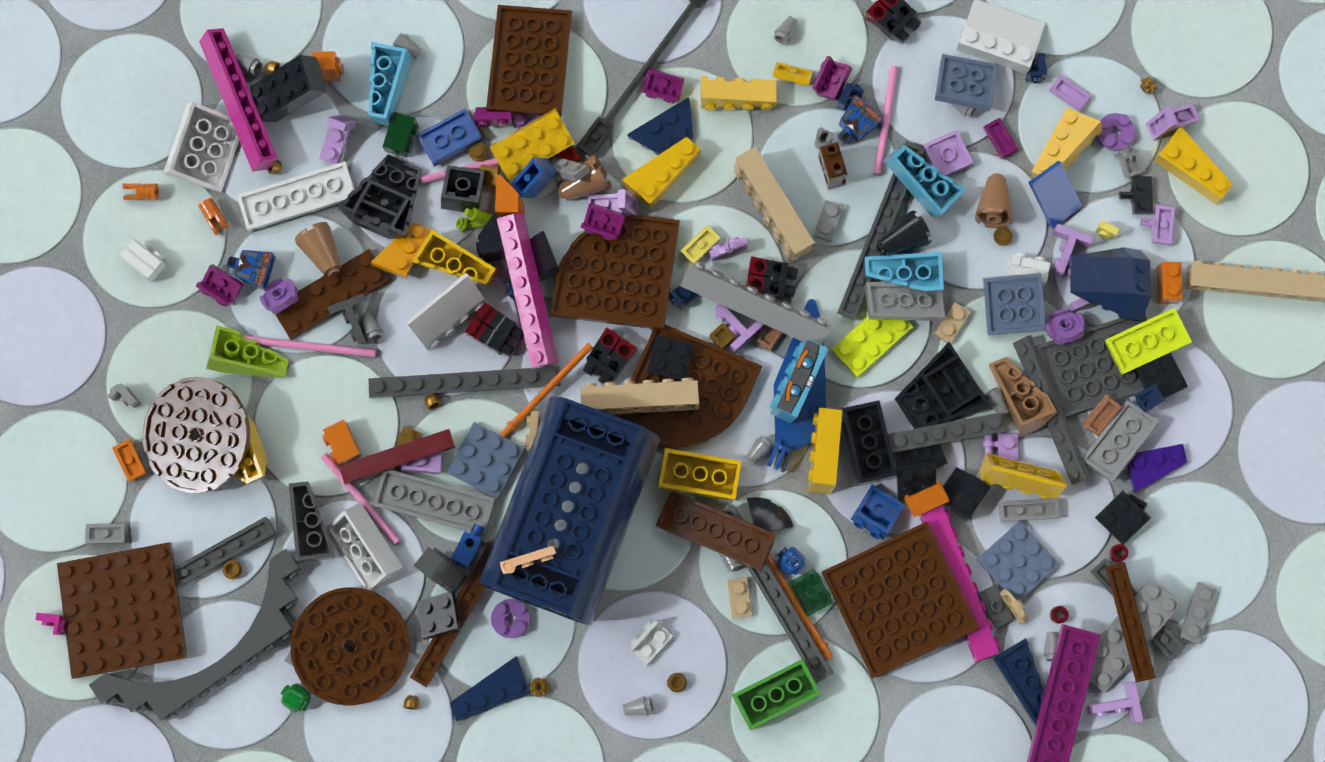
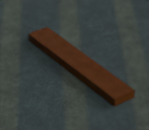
M1122 562L1106 566L1105 569L1135 682L1154 679L1156 677L1126 564Z

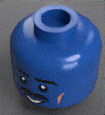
M784 547L777 555L779 557L777 565L787 575L794 574L796 576L806 565L804 563L805 556L796 547H790L789 549Z

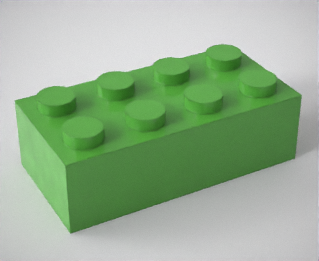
M801 659L732 694V697L748 729L752 730L821 694L804 660Z

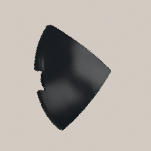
M747 498L750 514L755 526L770 532L794 527L788 513L781 506H777L766 498Z

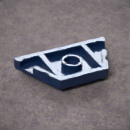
M689 97L627 134V137L638 142L647 150L653 151L657 156L685 137L692 140L693 127Z

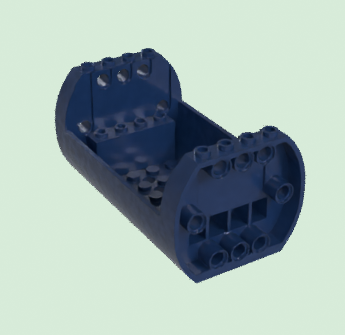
M557 396L550 397L480 577L479 584L506 596L591 626L659 446V436L643 426L573 400ZM581 463L588 466V471L585 474H579L576 470L577 466ZM573 482H578L581 485V489L577 493H572L569 490V486ZM565 501H571L574 507L572 511L565 512L562 509V504ZM558 520L566 522V528L563 531L555 529V523ZM551 539L559 541V547L556 549L557 553L553 554V559L544 562L541 561V558L533 560L534 565L525 568L517 565L513 573L503 574L500 562L547 548L548 542Z

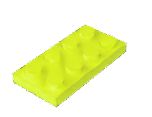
M1173 308L1106 339L1105 343L1121 375L1182 348L1192 343L1176 309Z
M867 316L837 343L831 351L858 378L911 330L913 325L908 320H869Z

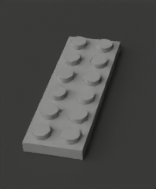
M389 470L382 473L373 506L467 532L471 531L475 523L485 528L482 536H485L496 499Z
M1152 578L1134 596L1147 644L1182 605L1181 602ZM1118 615L1101 634L1090 681L1104 693L1130 664Z

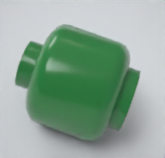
M294 683L291 686L286 685L280 693L283 695L281 703L293 713L302 712L310 702L309 692L298 683Z

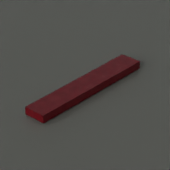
M446 429L339 465L344 484L347 485L456 447L450 429Z

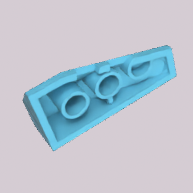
M942 252L865 257L867 277L924 292L944 290Z

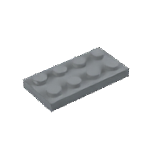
M867 282L865 285L869 320L943 321L945 319L942 290L924 292L889 282Z
M1127 400L1083 456L1085 465L1114 483L1159 425V420Z

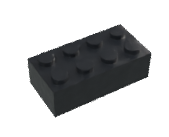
M299 55L250 86L261 120L275 123L327 92L317 57Z
M880 400L842 408V422L857 486L896 478V466Z

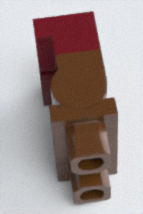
M838 142L819 147L818 158L822 172H824L823 175L828 190L846 185L845 176H847V171Z

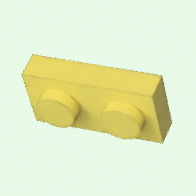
M706 225L680 253L690 262H698L721 238Z

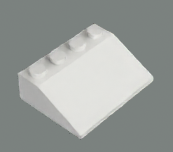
M974 0L956 50L1027 75L1045 23L980 0Z
M193 101L188 103L163 174L182 182L221 193L239 142L230 116Z
M465 273L407 320L406 323L427 350L429 348L433 349L440 343L441 338L450 336L455 331L454 328L457 325L466 323L470 319L469 316L474 311L477 313L486 301L471 278Z

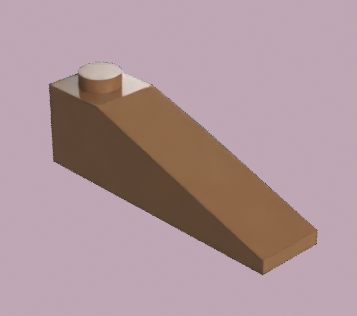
M1007 357L989 364L997 386L1002 391L1012 420L1021 436L1040 429L1057 414L1049 396L1036 387V384L1022 374V371Z

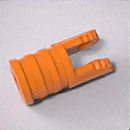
M122 183L123 189H135L136 195H124L123 200H158L159 187L157 183Z
M208 198L198 205L215 235L221 233L216 220L223 228L229 227L213 198Z

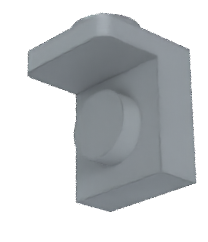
M1125 147L1120 149L1119 153L1114 154L1115 159H1118L1125 178L1144 172L1138 150Z
M122 383L113 386L107 395L113 401L120 397V400L126 406L130 405L134 408L141 403L131 390Z

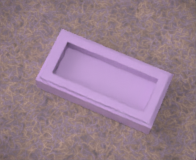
M1062 75L1059 76L1049 92L1078 112L1082 110L1091 98V95Z

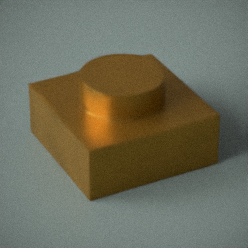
M480 165V170L485 171L483 185L496 186V175H500V166Z
M721 323L709 334V337L721 349L725 348L736 338L724 323Z
M404 426L396 443L402 445L420 439L422 433Z

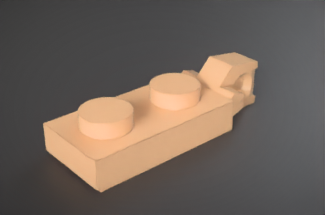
M550 546L502 561L500 566L503 574L513 573L517 565L525 568L534 565L533 560L540 558L544 562L553 559V554L557 552L555 546Z

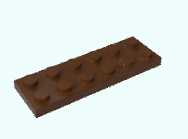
M370 249L341 265L337 275L332 277L324 275L300 289L297 294L299 297L298 301L283 309L280 313L275 314L290 340L340 312L337 311L330 314L328 306L363 293L366 296L389 282L382 269L371 265V261L375 257Z
M674 491L670 492L655 525L657 528L759 571H762L777 537L775 533Z

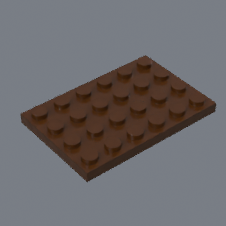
M498 5L486 111L542 116L556 108L560 117H562L572 10Z

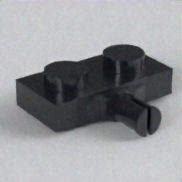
M1152 176L1131 177L1130 192L1119 191V199H1130L1132 215L1153 214Z

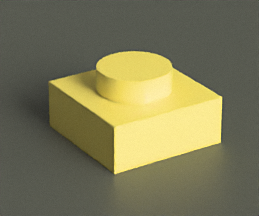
M1102 220L1095 232H1098L1099 236L1104 239L1113 240L1119 228Z

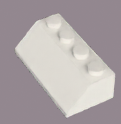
M361 503L344 510L326 527V530L365 589L371 591L402 568L399 560Z

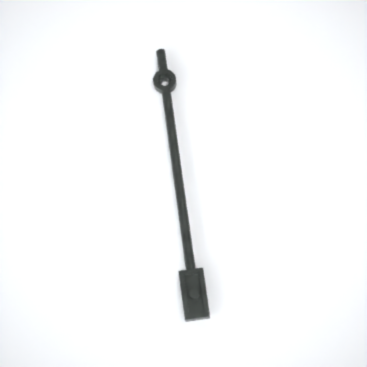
M689 0V5L605 119L598 116L577 145L579 150L590 157L597 153L614 129V126L610 123L646 76L648 69L654 65L693 10L703 7L707 0Z

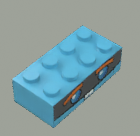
M808 338L804 343L800 342L792 355L795 359H792L785 370L787 377L785 376L779 383L777 390L780 392L773 397L769 405L772 408L771 415L788 423H792L798 417L827 353V347Z

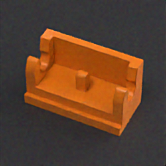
M940 480L936 481L935 485L914 495L904 496L913 517H917L949 502L948 495Z

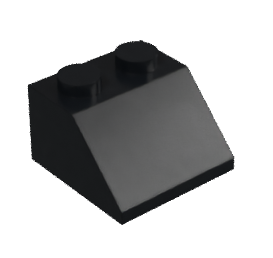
M447 165L441 194V209L464 212L466 208L471 210L473 208L479 209L485 171Z
M497 213L492 215L479 233V242H475L479 258L482 257L485 262L506 259L497 218H499Z
M541 231L530 239L539 281L555 276L557 271H559L545 232Z
M956 467L943 485L949 502L942 505L967 521L991 487L976 476Z

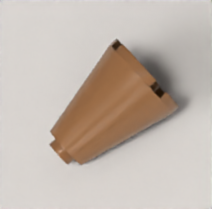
M595 155L583 163L589 168L590 172L577 182L564 179L559 184V189L557 190L562 199L565 198L569 201L612 188L610 180L606 181L607 173L603 165Z
M994 173L987 178L975 214V221L979 225L982 222L985 223V227L1000 228L1007 227L1009 222L1010 225L1013 223V212L1007 180L1002 174Z
M327 222L315 223L312 225L313 229L308 231L305 228L295 237L296 245L325 276H335L339 273L341 264L331 228Z

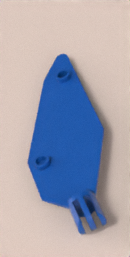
M809 299L804 310L811 313L810 316L817 319L820 317L816 301ZM794 337L791 340L773 384L774 397L776 394H779L780 391L777 390L779 383L785 376L787 377L785 370L792 359H795L792 355L796 347L802 342ZM825 357L798 417L792 423H788L774 416L775 446L767 466L771 467L778 451L779 454L773 467L775 470H778L784 455H786L780 472L785 473L792 453L811 443L812 432H815V425L812 424L813 415L817 413L819 408H826Z

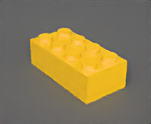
M555 108L491 144L490 149L507 179L511 180L519 175L533 157L548 159L575 144Z
M665 448L658 487L663 490L735 502L742 461Z

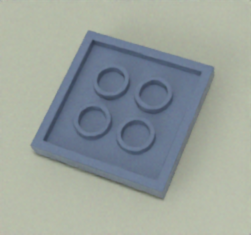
M942 54L934 100L990 111L997 64Z
M1041 272L983 278L987 335L1046 330Z
M474 422L446 473L498 500L525 448Z
M1018 521L976 559L1003 590L1009 591L1016 600H1021L1060 565L1021 521Z

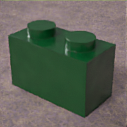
M397 112L393 113L382 146L385 152L405 158L408 153H411L413 136H416L419 130L416 118Z

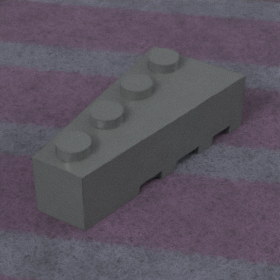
M309 482L289 483L297 563L336 559Z
M428 547L413 565L448 592L453 591L455 593L467 579L465 574L449 563L451 558L436 547L433 550Z

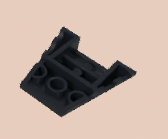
M388 154L372 170V173L367 178H364L355 190L348 194L346 200L343 203L341 202L337 208L355 225L387 239L406 238L422 169Z
M949 341L895 398V401L914 429L936 425L991 406Z

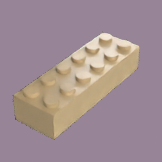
M756 146L736 157L734 173L739 180L742 179L745 185L743 187L748 196L752 195L755 200L753 204L757 211L761 210L763 213V221L766 226H771L774 231L772 235L775 241L782 244L784 248L782 251L787 259L790 258L793 263L812 252L814 246L813 239Z
M683 378L682 381L674 382V379H663L660 383H655L654 380H644L642 384H635V381H625L623 385H616L615 382H606L604 386L588 383L584 384L585 387H580L581 404L611 415L699 410L698 380L693 381V378Z

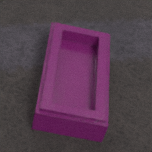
M1001 118L983 126L985 133L1001 160L1019 150Z

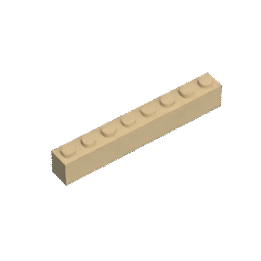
M1194 261V263L1188 266L1186 289L1325 302V275H1320L1319 272H1308V274L1301 273L1300 270L1284 272L1280 268L1263 270V267L1260 266L1244 268V265L1240 264L1225 266L1224 263L1219 262L1211 265L1206 264L1205 261Z

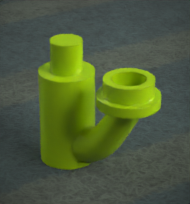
M466 208L464 215L468 216L471 221H468L466 217H459L456 221V228L464 231L466 228L484 227L493 214L477 208L472 210Z

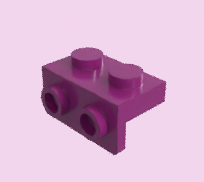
M826 56L817 77L813 81L812 89L819 97L838 101L852 71V67L834 61L831 56Z
M649 68L642 93H645L646 97L652 99L660 97L664 98V102L674 104V102L680 100L685 78Z
M476 107L475 113H473V120L476 126L482 128L489 126H513V113L488 112L486 107Z
M589 203L584 222L581 223L580 228L585 229V232L589 234L597 233L603 235L602 237L606 240H616L621 234L626 214Z
M214 264L209 266L203 280L196 284L201 293L213 297L222 306L235 303L244 286L242 282Z

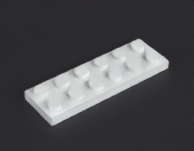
M344 161L239 194L237 198L247 231L250 232L344 202L348 194L354 190L347 164Z

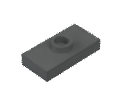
M996 584L977 593L983 601L995 628L1014 620L1006 603L1000 596Z

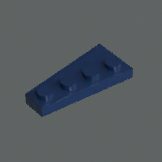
M1024 638L994 657L993 661L1036 727L1044 691L1033 656L1028 647L1029 644L1027 639Z
M517 656L450 702L456 721L530 693Z

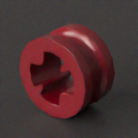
M1122 544L1114 545L1109 550V556L1115 562L1124 561L1128 557V549ZM1120 548L1122 549L1123 556L1117 558V554L1114 555V551Z
M1056 606L1050 611V619L1057 624L1064 623L1069 617L1068 610L1063 606ZM1058 609L1064 615V618H1060V620H1057V616L1054 615L1055 611L1058 612Z

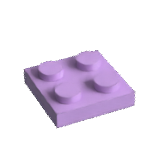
M958 130L925 143L922 146L931 166H935L945 176L973 165V161Z

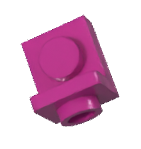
M36 613L35 620L42 621L41 625H54L53 635H62L65 632L64 623H66V620H64V616Z

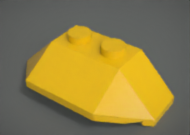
M249 416L250 444L244 463L234 476L246 484L264 477L267 464V456L255 423Z

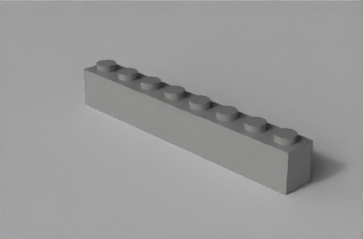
M691 262L681 282V287L802 342L808 338L823 345L831 327L827 320L821 317L816 319L810 316L811 313L803 309L798 311L788 302L783 301L781 303L776 301L774 296L768 293L763 295L753 286H743L739 280L732 277L728 279L720 271L714 269L710 271L700 262Z

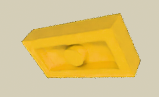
M777 62L773 77L781 81L788 80L798 85L809 86L813 71Z

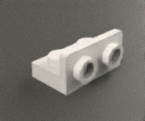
M650 620L643 627L645 632L640 637L636 635L629 643L632 645L629 649L646 665L673 637L657 620L654 622Z

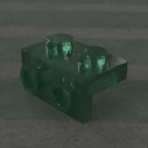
M815 569L788 583L807 617L833 603L830 593L826 590L820 575Z

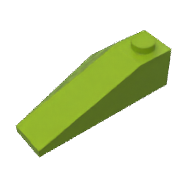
M217 325L206 369L231 374L285 378L289 360L271 349L263 348L255 340L247 339L237 330Z

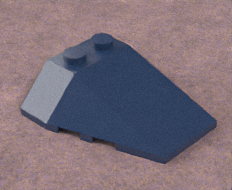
M1125 247L1071 256L1070 293L1090 303L1094 302L1102 306V309L1118 314V317L1122 319L1141 322L1151 298L1150 260L1141 250Z

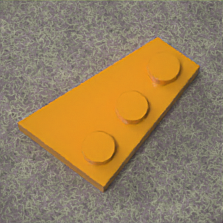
M412 222L408 227L406 238H395L371 261V265L407 279L414 265L412 260L428 236L430 229Z

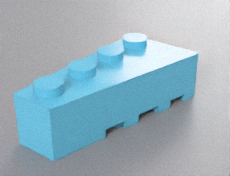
M371 42V88L369 92L368 116L374 123L389 126L393 113L397 111L412 56L407 49Z
M905 145L895 149L884 160V163L932 218L942 215L966 191L964 187L954 183L953 179L940 173L939 169L929 165L921 156Z

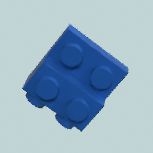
M872 484L851 517V520L854 521L853 524L857 528H865L870 531V535L873 538L884 540L905 504Z

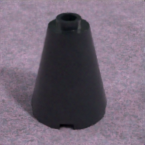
M912 210L877 240L876 248L881 255L890 256L927 246L932 242V240L928 241V236L931 234L927 224L921 216L917 217L915 215L916 211Z

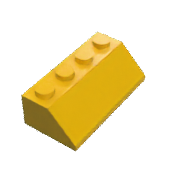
M990 453L985 454L979 472L981 480L988 485H994L995 483L1008 490L1015 488L1024 494H1038L1043 499H1057L1067 485L1060 471Z

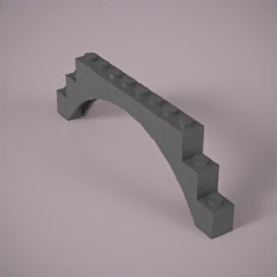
M286 548L269 559L267 588L261 608L250 629L232 650L209 667L177 680L155 683L138 682L105 673L90 683V688L101 704L112 705L119 700L118 696H120L130 712L141 713L149 707L147 704H150L159 720L167 719V721L174 719L178 715L177 712L182 708L186 710L191 707L196 698L207 696L211 692L209 689L215 685L217 687L221 686L227 681L226 678L229 675L233 674L234 676L243 670L242 666L248 662L249 664L254 663L260 658L259 655L262 652L268 653L276 647L275 643L280 640L285 641L291 637L294 627L283 610L287 611L296 605L295 601L298 598L286 580H292L299 575L298 571L302 568L292 553Z

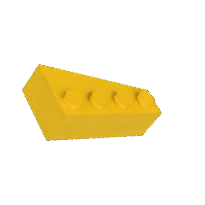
M701 76V109L715 111L716 108H724L726 111H732L735 108H743V110L749 111L754 108H761L762 110L776 108V80L751 79L750 82H746L743 78H735L727 81L724 77L708 80V76Z
M1066 108L1031 171L1033 178L1058 160L1062 162L1065 170H1067V167L1073 161L1075 162L1079 154L1103 131L1101 121Z
M1181 126L1175 131L1154 160L1158 165L1215 204L1225 196L1232 186L1230 180Z
M685 137L623 178L622 185L651 209L700 156L701 149L689 138Z
M432 229L412 260L417 265L459 278L467 273L473 282L490 287L499 272L495 267Z
M819 408L817 413L813 415L812 424L815 425V432H812L811 435L813 450L810 451L809 456L811 467L808 470L807 481H809L808 492L831 494L836 486L842 410Z

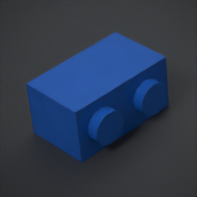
M533 157L513 180L511 185L521 198H535L557 171L547 158Z

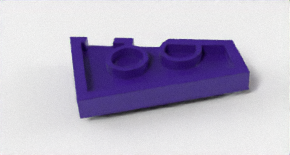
M1183 444L1137 452L1127 465L1133 493L1186 464L1187 458Z

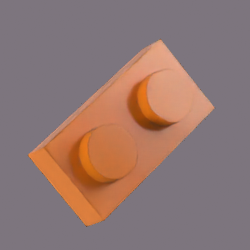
M131 439L112 447L128 482L148 474Z

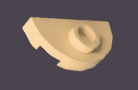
M1006 589L1001 591L1000 596L1018 623H1025L1027 616L1024 612V604L1019 599L1016 600Z

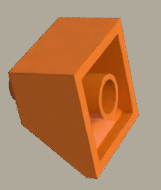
M496 175L495 214L497 213L499 218L511 214H524L525 205H523V200H520L519 194L501 175Z

